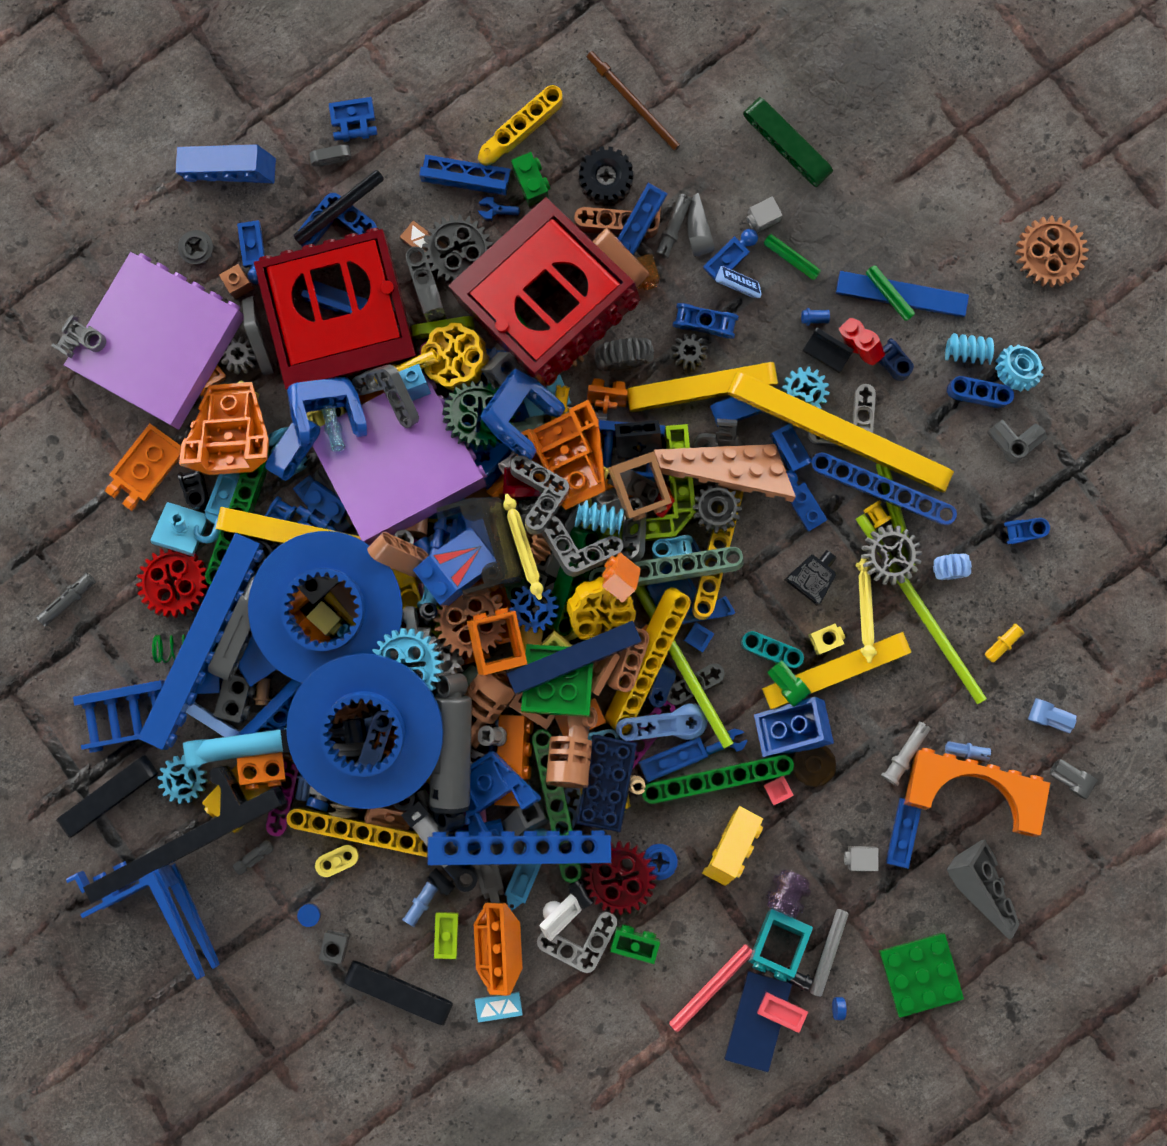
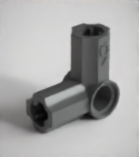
M1003 419L987 431V434L1003 451L1005 459L1011 463H1017L1048 438L1046 431L1036 423L1017 437ZM1012 447H1017L1020 450V455H1015Z

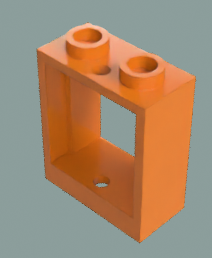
M507 607L494 610V615L487 616L486 613L473 615V620L467 621L478 674L488 675L527 665L516 611H508ZM506 619L514 656L485 663L477 625Z

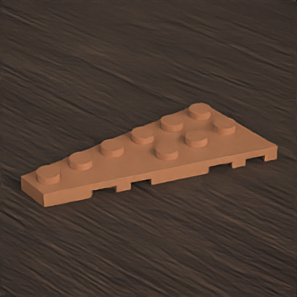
M776 444L654 450L661 473L683 479L686 476L697 478L698 482H716L720 487L748 493L753 491L766 494V497L774 498L776 495L785 497V501L793 502L796 497Z

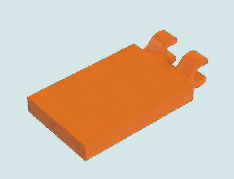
M149 423L109 474L114 480L107 486L105 492L115 499L120 490L123 489L129 496L122 504L133 511L140 498L145 502L149 499L178 462L181 445Z

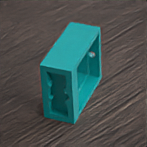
M769 910L748 962L752 963L753 968L761 972L768 970L774 973V977L786 982L787 979H793L813 927L776 910ZM772 924L801 936L789 969L760 957Z

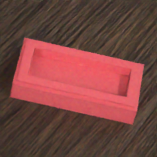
M766 992L757 1013L799 1033L808 1011Z

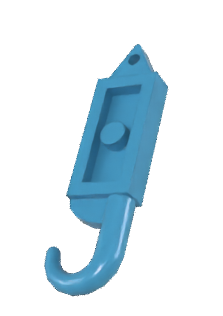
M239 473L219 474L205 509L207 520L215 524L209 536L205 537L199 533L198 525L194 527V536L201 543L208 544L218 539L221 530L215 528L220 507L229 508L239 479Z
M539 828L534 831H537V835H546V831L549 830ZM517 864L504 894L507 896L508 907L511 911L526 902L541 864Z

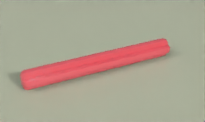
M745 944L670 1021V1026L676 1032H679L750 958L753 950Z

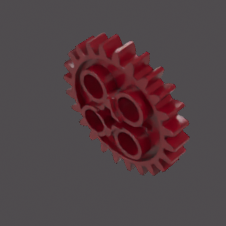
M621 841L617 842L616 847L611 842V863H589L592 867L585 868V871L590 873V875L584 877V880L590 881V884L585 889H592L593 892L589 897L596 896L595 905L602 902L603 911L609 906L611 907V914L618 909L619 914L622 915L625 908L631 914L633 906L640 910V902L645 905L647 904L648 900L645 896H653L649 889H655L656 884L651 882V880L657 878V875L651 874L656 867L648 865L652 858H644L645 850L641 853L637 852L638 845L631 849L630 842H627L625 847L622 846ZM623 859H630L633 863V868L626 869L623 866ZM602 865L611 867V875H606L602 872ZM635 871L639 872V875L628 876L623 881L618 879L602 884L603 880L614 879L618 874L624 876ZM631 880L638 882L640 887L638 891L630 888L629 882ZM613 886L617 888L618 896H611L608 892V887Z

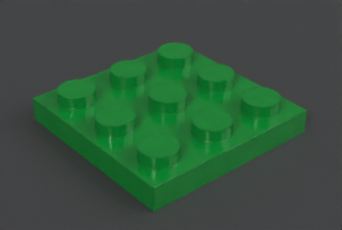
M526 644L525 656L527 664L568 647ZM593 663L522 692L521 713L590 717Z
M939 933L879 951L899 1018L964 999L945 933Z

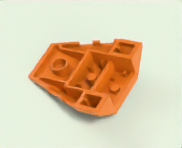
M253 383L209 385L198 408L199 413L196 420H193L190 425L191 430L187 439L184 438L181 444L180 466L208 475L253 472L268 459L269 438Z
M586 400L568 409V413L535 429H527L521 432L534 444L536 454L532 461L559 475L568 482L569 492L561 504L565 510L606 491L599 420L590 400ZM543 474L534 475L540 482L546 479ZM555 487V491L558 492L559 490H562L563 487Z

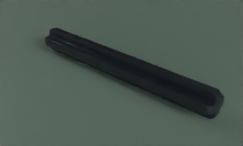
M375 170L293 235L294 239L298 244H304L384 180L382 174Z

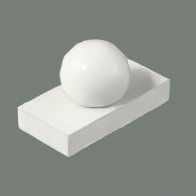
M572 894L562 903L550 901L543 907V917L545 920L539 926L544 936L550 941L582 910L577 899Z

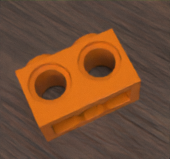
M282 752L236 758L240 788L245 787L246 791L259 789L258 785L267 784L268 787L281 786V782H286ZM269 766H277L279 773L276 776H269L266 773ZM246 769H255L257 772L256 776L253 779H246L243 776Z

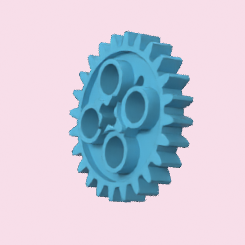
M401 628L400 634L397 630L392 631V637L385 634L384 639L386 642L377 641L380 649L372 650L376 655L391 658V651L396 649L399 654L396 661L400 663L426 662L425 666L408 668L414 672L420 670L423 674L422 680L429 689H436L433 682L441 681L436 675L437 673H443V670L439 669L438 665L444 663V661L437 660V657L442 652L434 651L438 645L437 643L429 644L431 636L423 639V631H419L415 635V629L412 628L407 633L406 628ZM415 647H418L421 651L418 659L414 658L412 654Z

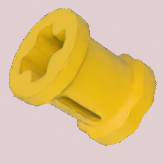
M880 500L863 510L864 513H868L875 529L892 519L882 508Z

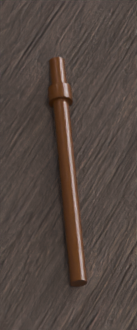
M593 51L588 53L586 57L597 68L596 71L602 78L605 77L674 151L677 150L680 144L611 71L612 68L606 62L603 63Z

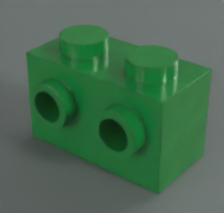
M532 152L512 159V169L528 206L540 203L545 197L549 199L548 190L551 188L547 178H542L540 170H542V166L538 157L534 158Z
M624 924L621 927L616 926L610 952L651 964L655 963L660 945V939L656 938L657 934L649 931H643V934L634 931V927Z

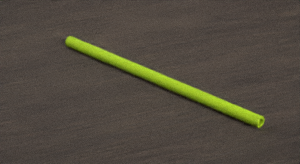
M864 513L855 520L865 535L873 539L870 533L877 531ZM882 539L878 542L881 545L885 544ZM887 552L889 560L893 559L894 557L891 552ZM894 563L888 567L890 573H898L902 570L900 566ZM905 576L904 583H900L897 580L898 585L975 702L979 704L987 698L910 581Z
M638 586L635 593L651 619L656 606L645 586ZM674 639L669 653L725 749L734 743Z

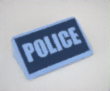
M724 266L720 267L715 279L717 283L752 298L761 297L760 285L757 281Z

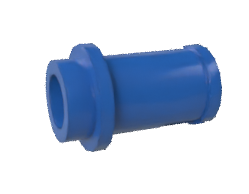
M810 308L802 310L801 321L806 323L807 326L810 323L829 324L830 311L810 310Z

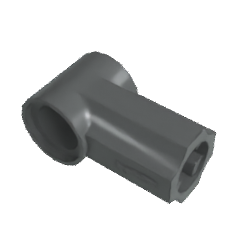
M1058 759L1053 764L1049 773L1050 776L1068 786L1070 791L1083 799L1088 798L1098 782L1092 775L1083 770L1079 771L1062 759Z

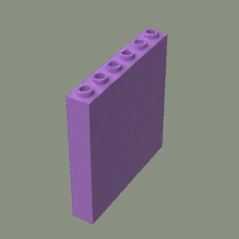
M130 252L86 328L88 326L93 327L105 336V347L99 352H93L80 344L79 347L76 346L73 353L75 354L73 357L67 358L64 366L179 430L244 320L243 313L239 311L240 306L231 301L228 304L221 301L223 298L215 292L211 291L208 294L204 292L205 288L194 281L190 284L186 282L187 278L177 272L174 275L169 273V268L158 262L154 265L146 255L140 253L137 256ZM98 335L90 339L91 346L99 343Z
M424 372L423 374L431 394L413 401L419 415V421L410 428L403 427L399 423L386 394L383 393L361 405L367 423V436L357 437L353 434L348 414L345 413L320 426V434L312 445L361 540L368 545H371L383 532L395 535L397 531L405 530L486 487L483 478L487 477L481 465L476 466L474 460L477 458L472 448L467 449L464 444L465 441L458 444V436L451 438L453 430H445L447 424L443 423L444 415H442L443 408H445V400L442 395L437 396L435 390L438 388L435 382L430 378L428 379Z

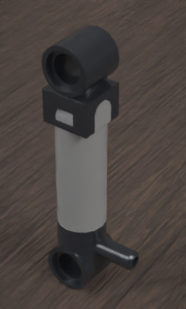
M414 792L409 796V803L402 804L398 802L393 805L398 810H405L401 816L427 846V837H432V832H439L438 825L423 801L420 799L417 803L415 802L416 793ZM448 842L444 850L446 854L452 855L457 851V848L453 842ZM478 849L472 855L477 854L480 849ZM442 865L460 891L469 892L474 889L478 881V874L471 867L472 865ZM464 873L470 874L473 881L470 884H463L460 876Z

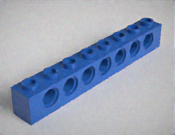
M592 830L591 835H582V831H569V835H560V831H546V835H537V831H524V836H515V831H501V836H492V832L489 831L478 832V836H469V832H455V836H446V832H432V837H427V865L611 863V835H605V830ZM564 840L570 844V849L567 853H561L559 850V844ZM586 840L592 843V850L589 853H584L581 848L582 843ZM476 841L480 845V850L477 854L472 855L468 852L467 847L469 843ZM495 841H499L502 844V851L499 854H493L490 850L491 844ZM517 841H522L525 844V850L521 854H516L513 850V846ZM539 841H545L548 846L547 851L543 854H539L536 850V845ZM448 842H455L457 845V851L452 855L446 854L444 850Z

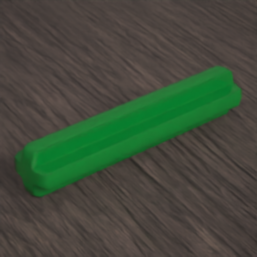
M772 234L767 236L764 241L766 247L812 280L819 276L821 270Z
M874 265L866 271V275L904 321H908L915 315L913 309L877 266Z

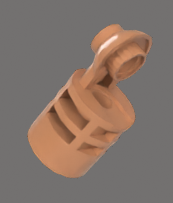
M506 670L488 675L477 674L468 686L466 694H464L472 699V715L477 718L475 722L472 720L471 746L475 749L480 744L478 741V731L480 728L487 726V724H493L515 696Z
M590 707V717L567 716L569 736L550 737L546 784L564 788H588L592 741L588 740L590 727H595L598 720L597 711L593 707Z

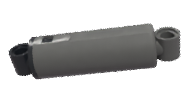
M461 673L439 676L441 681L436 682L438 695L434 696L441 712L444 735L438 762L430 775L429 809L435 812L433 819L438 825L439 832H449L463 828L465 825L464 812L470 810L472 699L464 695L467 692L468 683L466 677Z

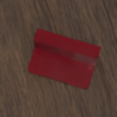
M510 467L504 468L503 494H509V496L513 497L541 496L542 492L515 478L510 472ZM516 467L517 470L524 469V467ZM533 476V479H534L536 482H540L539 479H537L535 476Z

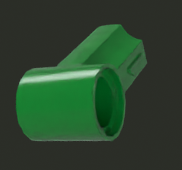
M782 660L767 672L770 678L782 690V695L793 707L811 693L805 683L800 678H797Z

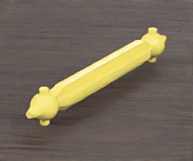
M505 494L503 507L508 511L507 520L526 579L531 584L530 592L538 600H541L543 585L539 583L540 575L520 513L516 510L517 503L509 494Z
M861 559L859 563H856V567L860 571L858 578L861 632L864 644L860 651L866 657L867 662L871 663L873 656L877 654L873 647L874 624L871 577L867 574L871 567L864 568L863 564L868 561L867 559Z

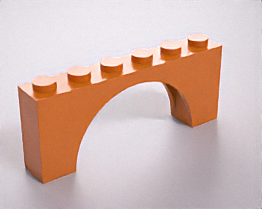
M922 748V750H918L914 754L904 805L927 810L931 808L936 793L946 782L957 777H976L991 783L1004 795L1013 816V832L1030 837L1041 836L1050 783L1043 781V777L1030 775L1029 778L1022 776V772L1016 770L1001 771L999 766L987 764L986 767L978 765L976 760L965 759V761L956 759L957 756L947 753H944L943 756L935 754L934 750Z

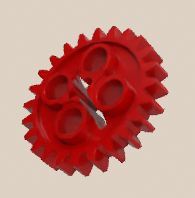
M161 548L159 556L152 553V561L145 559L148 566H140L144 573L137 575L142 582L137 583L136 586L143 589L138 592V595L144 597L141 602L145 605L149 604L147 608L150 611L155 609V614L158 616L163 612V616L166 618L172 613L173 617L177 618L178 612L186 616V609L194 612V604L201 606L198 599L200 597L205 598L202 591L208 590L209 587L204 584L207 581L205 576H203L206 574L207 569L201 568L205 563L202 560H198L196 554L193 557L168 549V553H166ZM184 564V570L176 573V567ZM166 565H169L171 576L176 579L174 585L180 595V600H177L176 591L170 585L172 584V579L167 572ZM158 572H163L162 579L155 581V575ZM186 584H191V590L183 593V587ZM165 592H170L169 599L162 601V595Z

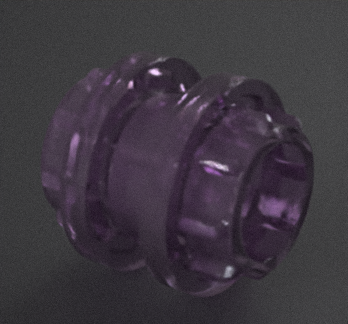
M782 870L779 876L775 875L772 880L777 887L775 892L768 891L766 898L769 899L767 905L769 909L776 910L791 918H796L798 912L802 913L805 908L800 903L802 896L809 897L811 890L808 889L810 883L808 879L795 872Z

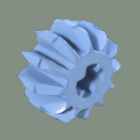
M963 553L937 557L934 560L933 566L935 577L939 580L968 577L971 574L972 568L969 555Z

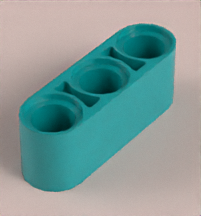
M747 632L740 641L742 648L747 652L775 663L782 660L788 668H797L804 660L803 653L799 649L758 632ZM749 635L757 639V645L754 648L746 645V638ZM769 644L776 645L778 651L775 656L768 655L766 648ZM790 652H794L798 656V661L794 665L787 661V655Z

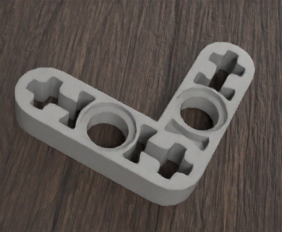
M862 384L854 394L852 424L873 433L876 392L870 384ZM867 389V393L871 394V396L867 397L866 405L858 406V403H863V396L859 393ZM861 410L867 411L869 413V420L866 422L860 421L858 419V412ZM808 432V438L814 444L838 446L823 438L818 440L816 435Z
M610 911L600 913L583 947L557 935L551 941L557 944V940L562 942L557 948V953L553 952L554 946L550 944L547 947L543 946L541 938H546L543 932L538 935L537 945L543 952L582 972L590 973L596 968L616 929L617 917L614 913L611 914ZM611 916L613 925H608L605 929V932L609 933L608 936L600 931H595L597 927L600 930L602 929L604 924L601 920L602 918ZM596 935L601 936L604 940L603 945L599 948L593 947L590 942L592 937ZM565 945L571 946L574 951L573 955L569 958L563 957L560 952L561 948ZM588 947L592 952L599 954L598 956L593 954L591 957L593 965H587L585 968L581 959L587 958L589 951L585 950Z

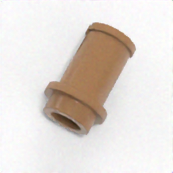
M263 678L257 682L256 698H253L255 705L266 706L271 701L269 699L271 679Z

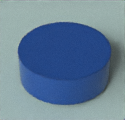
M308 797L306 805L325 812L328 811L329 803Z
M311 903L303 905L297 914L298 921L305 927L314 926L321 917L320 909Z
M843 997L833 998L832 1012L835 1020H844L846 1018L847 1008Z

